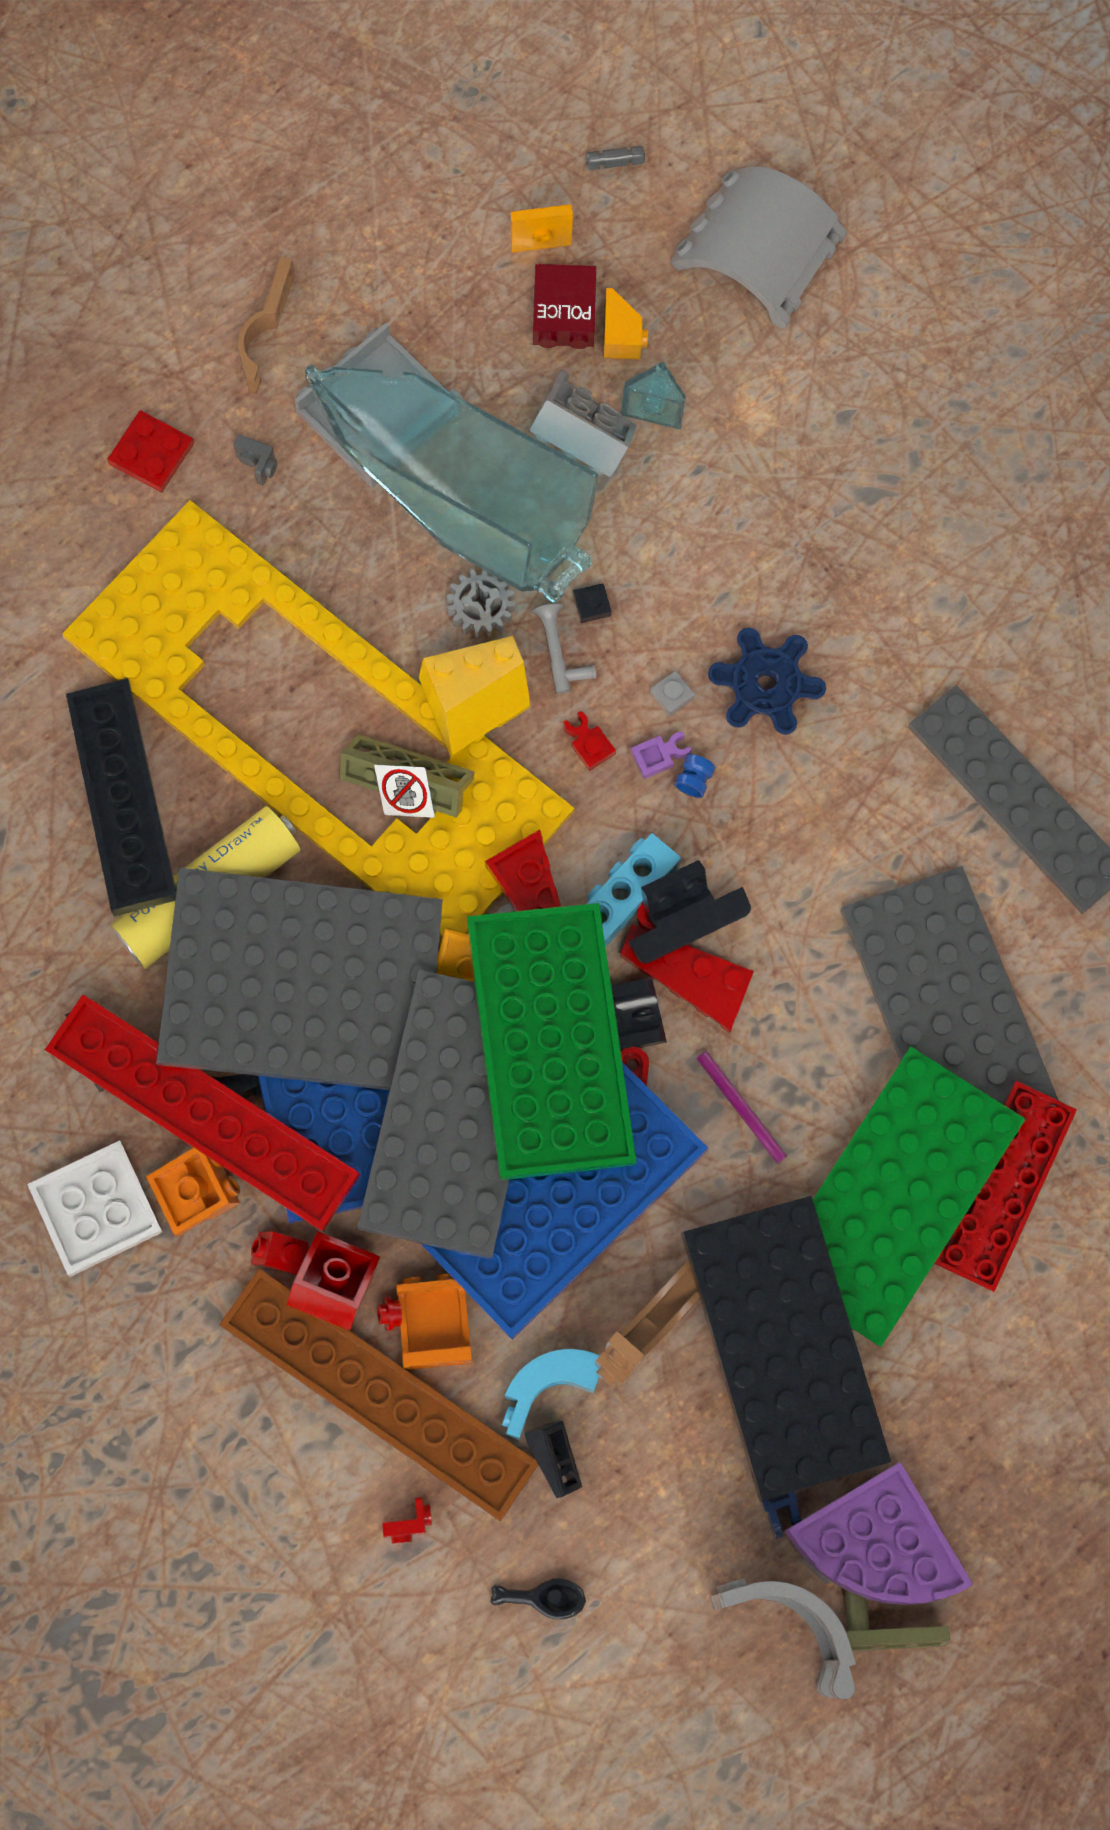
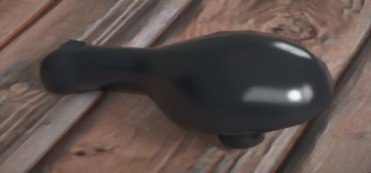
M562 1578L547 1580L530 1590L506 1589L501 1585H494L491 1588L492 1596L490 1602L492 1605L504 1603L530 1605L542 1615L555 1620L576 1616L583 1610L586 1603L584 1590L576 1583Z

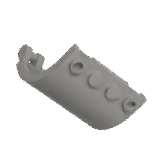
M753 166L739 170L733 169L723 177V185L719 191L707 201V208L704 213L692 223V231L686 239L678 244L675 249L676 254L670 263L677 271L703 267L731 277L751 291L764 304L774 325L779 328H786L791 320V313L796 312L801 305L799 297L824 259L832 258L837 250V243H841L844 240L847 231L837 221L839 217L825 201L798 180L782 172L765 167Z
M744 1578L716 1587L718 1594L710 1596L714 1610L753 1599H765L781 1603L798 1613L813 1631L823 1659V1666L816 1685L818 1693L823 1697H835L837 1699H848L854 1694L855 1685L849 1666L856 1663L849 1639L836 1614L820 1598L804 1588L776 1581H765L747 1585Z

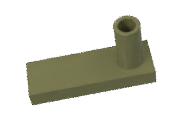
M845 1591L848 1631H846L852 1651L944 1647L950 1641L949 1626L869 1630L866 1598Z

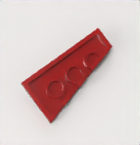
M632 924L620 957L651 979L657 980L667 987L672 994L687 1001L705 1017H710L720 1024L721 1028L730 1033L754 971L687 945L651 963L643 964L638 961L629 947V941L649 932V930Z

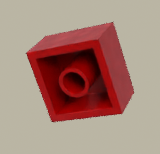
M317 1231L293 1282L287 1306L350 1331L373 1280L381 1256Z

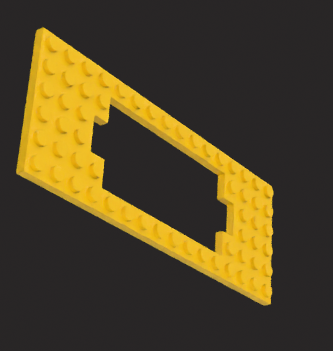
M189 500L62 633L64 639L115 681L128 678L132 693L138 700L280 816L284 815L294 828L371 891L443 899L439 947L446 928L468 934L467 916L484 915L503 894L485 867V861L539 829L541 830L545 846L571 817L575 808L484 736L477 743H471L463 748L460 754L452 759L450 758L447 762L475 772L474 780L463 792L462 811L457 817L436 811L435 817L430 818L417 834L396 818L377 841L370 846L182 692L184 687L205 666L204 661L188 648L220 614L240 629L263 603H266L447 749L422 685ZM455 777L446 778L455 782H459L461 780Z

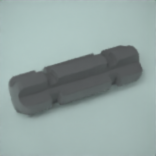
M633 146L631 150H627V147L602 150L603 153L599 154V151L586 153L588 170L600 169V166H604L605 169L628 166L629 162H632V165L645 162L643 146Z

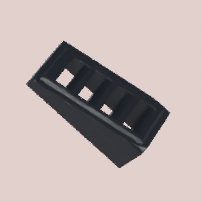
M563 1421L543 1424L524 1433L526 1441L556 1498H561L582 1488ZM562 1476H565V1478L567 1479V1481L564 1483L562 1480Z

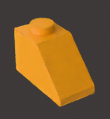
M606 288L604 358L640 360L641 348H647L648 329H642V316L613 288Z

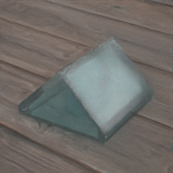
M664 362L625 381L621 414L626 417L681 430L686 396Z

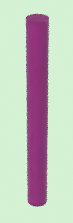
M705 1051L696 1058L774 1161L777 1164L787 1157L786 1153L710 1054Z

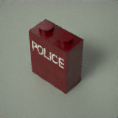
M535 264L533 345H540L544 348L570 346L574 349L594 347L597 266Z

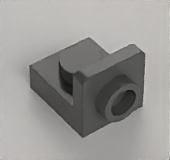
M238 434L233 444L236 457L247 466L255 467L257 465L255 470L257 484L263 486L267 477L272 478L277 468L278 462L275 459L273 447Z

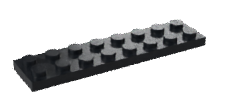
M126 678L67 693V703L113 916L175 901V881L129 679Z

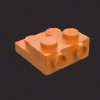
M195 1148L190 1149L146 1176L174 1236H181L207 1219H214L240 1204L237 1197L240 1194V1187L237 1181L232 1176L228 1177L221 1165Z

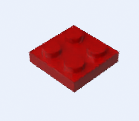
M140 410L107 460L112 467L162 493L193 447L194 440L192 437Z

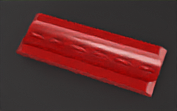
M1018 1081L1014 1082L1004 1106L1024 1117L1025 1121L934 1263L992 1292H995L1077 1111L1076 1108Z

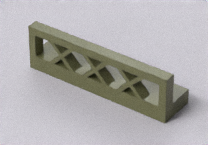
M357 734L341 752L339 779L380 792L374 765L424 767L430 769L426 771L433 810L457 817L462 811L463 792L474 780L475 772ZM360 747H362V748L369 749V750H372V751H370V752H363V751H360V750H358V749H359ZM396 758V759H399V760H402V761H395V762H394V761H390V760H387V759ZM455 777L461 780L459 782H455L446 778Z

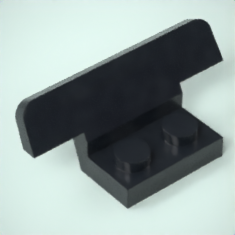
M700 860L642 886L644 910L655 929L630 940L629 947L639 962L648 964L746 917L751 911V905L744 888L736 889L715 900L708 889L706 871Z

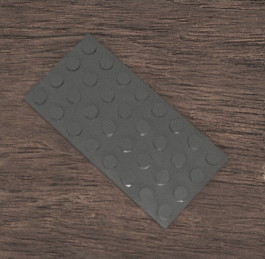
M963 866L841 908L840 911L900 1062L911 1046L1003 1105L1015 1081L1058 1100Z
M418 970L361 1210L358 1230L492 1259L509 1179H499L475 984L464 979Z

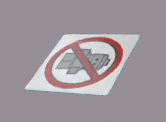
M374 765L385 815L435 817L424 767Z

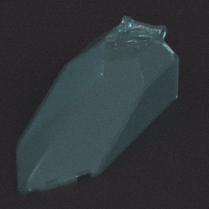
M314 365L306 367L305 377L335 432L340 446L442 547L522 592L537 590L543 593L545 599L551 603H557L563 597V591L578 574L585 572L592 565L590 555L575 546L591 519L598 481V474L416 373L403 372V378L384 377L382 370L333 367L330 370L322 371L316 369ZM565 559L572 562L555 582L548 579Z

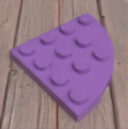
M901 1462L785 1530L795 1548L819 1573L847 1591L870 1600L902 1605L922 1604L949 1597L973 1585Z

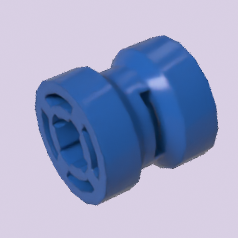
M689 754L683 763L684 771L678 774L674 786L684 794L695 798H702L707 789V779L712 778L716 767L706 758Z

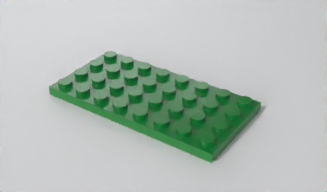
M599 903L467 916L466 921L499 1179L508 1180L635 1165L636 1155Z
M911 1046L813 1198L851 1329L879 1347H882L1025 1121L1024 1117Z

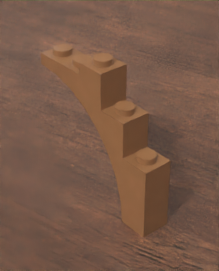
M689 1259L653 1299L607 1342L604 1352L597 1358L595 1365L599 1368L596 1374L608 1385L612 1386L616 1383L622 1387L643 1361L647 1360L667 1335L677 1327L700 1300Z

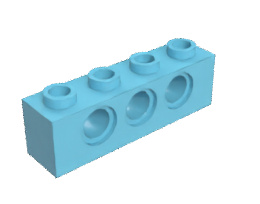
M653 833L646 840L640 838L630 849L629 852L632 855L625 863L622 861L617 862L608 873L610 879L603 886L597 884L586 897L588 900L587 904L599 903L600 912L608 917V920L602 923L605 947L637 914L638 908L643 902L641 887L676 871L680 867L681 857ZM642 865L649 868L651 873L648 876L641 877L636 875L633 869ZM616 889H624L629 893V897L625 900H618L614 898L612 892Z

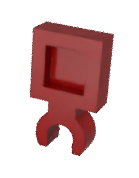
M580 711L577 713V718L581 725L573 727L568 720H565L564 730L569 736L577 738L571 743V747L586 768L591 771L616 755V750L599 726L591 730L588 728V718L585 713Z

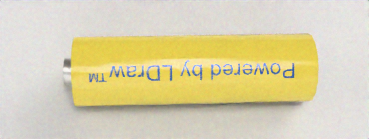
M265 806L184 868L266 878L298 854L301 849L293 837L296 830L284 815L279 818L269 807ZM178 873L173 876V877H174V881H175L176 889H177ZM175 901L123 914L110 923L116 937L133 959L144 969H147L169 952Z

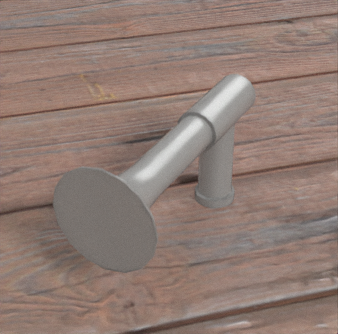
M555 603L539 606L531 612L541 618L546 630L556 693L565 694L570 692V681L589 678L596 679V670L594 665L566 670L557 629V616L564 606L563 604Z

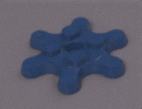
M744 628L737 637V643L742 651L740 661L732 665L722 662L713 664L709 668L708 678L714 685L726 686L735 692L736 701L726 712L727 722L735 728L744 727L752 716L763 714L771 718L774 728L778 733L789 735L797 728V718L792 711L793 703L800 698L811 700L822 698L826 692V684L821 678L806 676L799 670L798 661L805 655L808 649V644L804 637L800 635L789 636L781 647L771 649L762 643L758 631L753 628ZM762 676H769L774 679L775 686L765 691L758 684V679Z

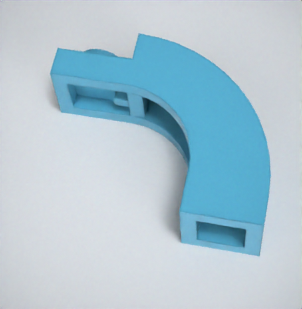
M562 1349L543 1354L525 1365L514 1377L505 1394V1399L517 1403L515 1408L509 1406L502 1424V1426L508 1427L506 1436L517 1440L520 1439L532 1403L542 1391L549 1387L570 1385L594 1393L599 1378L596 1374L599 1368L595 1365V1361L600 1355L578 1349Z

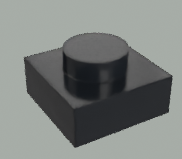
M604 583L573 590V598L580 623L611 616L612 611Z

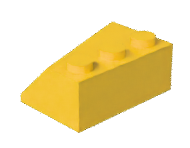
M513 636L426 657L422 660L419 680L451 759L460 754L463 748L471 743H477L494 728L505 725L530 708L524 661Z

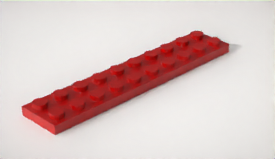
M82 994L44 1049L46 1052L323 1232L360 1177L361 1174L200 1069L156 1065L158 1042Z

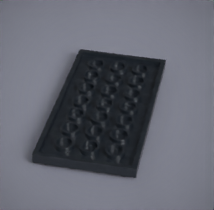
M812 1196L682 1232V1239L759 1501L768 1500L892 1462Z

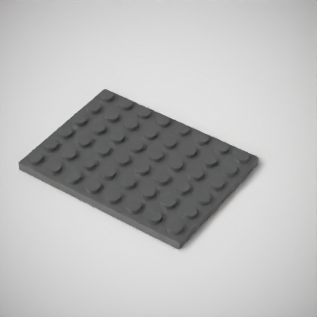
M179 868L156 1065L390 1090L418 970L432 973L437 972L443 899Z

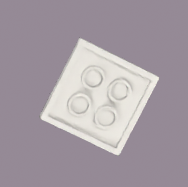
M121 1141L115 1142L27 1184L69 1277L163 1233Z

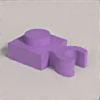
M683 732L673 734L667 743H664L661 736H658L631 748L630 752L644 780L673 768L674 763L671 758L684 759L687 755L691 754V747L678 749L675 745L677 742L684 740Z

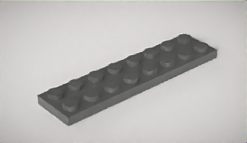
M957 685L909 724L908 728L1081 914H1084L1110 891V847Z

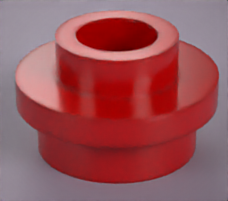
M390 1296L384 1297L382 1304L377 1305L379 1325H384L386 1331H392L394 1327H400L402 1324L399 1299L392 1300Z

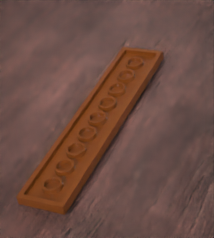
M258 1269L219 1325L501 1522L538 1467L537 1461L349 1330L287 1306L291 1290L261 1269Z

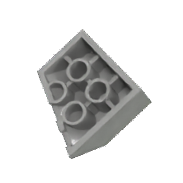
M561 369L529 431L534 433V436L539 441L546 444L551 443L560 448L567 457L579 459L588 464V467L596 474H605L611 478L629 448L637 426L610 405L605 403L597 404L590 395L592 393L583 385L580 388L573 386L567 381L570 375Z

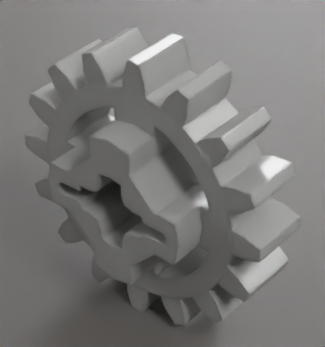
M483 568L481 575H476V572L472 569L470 570L469 578L462 574L459 575L460 585L454 583L450 585L452 594L447 595V604L450 605L447 607L448 616H454L453 625L455 627L463 624L464 634H467L472 629L476 638L480 636L481 631H485L487 636L491 637L493 628L500 632L503 631L502 621L511 622L512 615L509 612L515 611V602L512 601L514 599V590H507L509 588L508 580L499 582L498 572H495L490 577L485 568ZM470 589L468 595L463 596V594ZM477 595H479L480 600H482V603L485 605V611H483L482 606H480L479 602H476ZM499 610L494 617H491L494 611Z

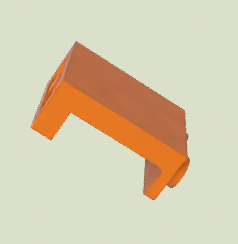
M450 1274L437 1275V1281L423 1282V1277L403 1279V1284L396 1285L397 1296L402 1309L400 1329L404 1369L416 1370L472 1364L466 1293Z

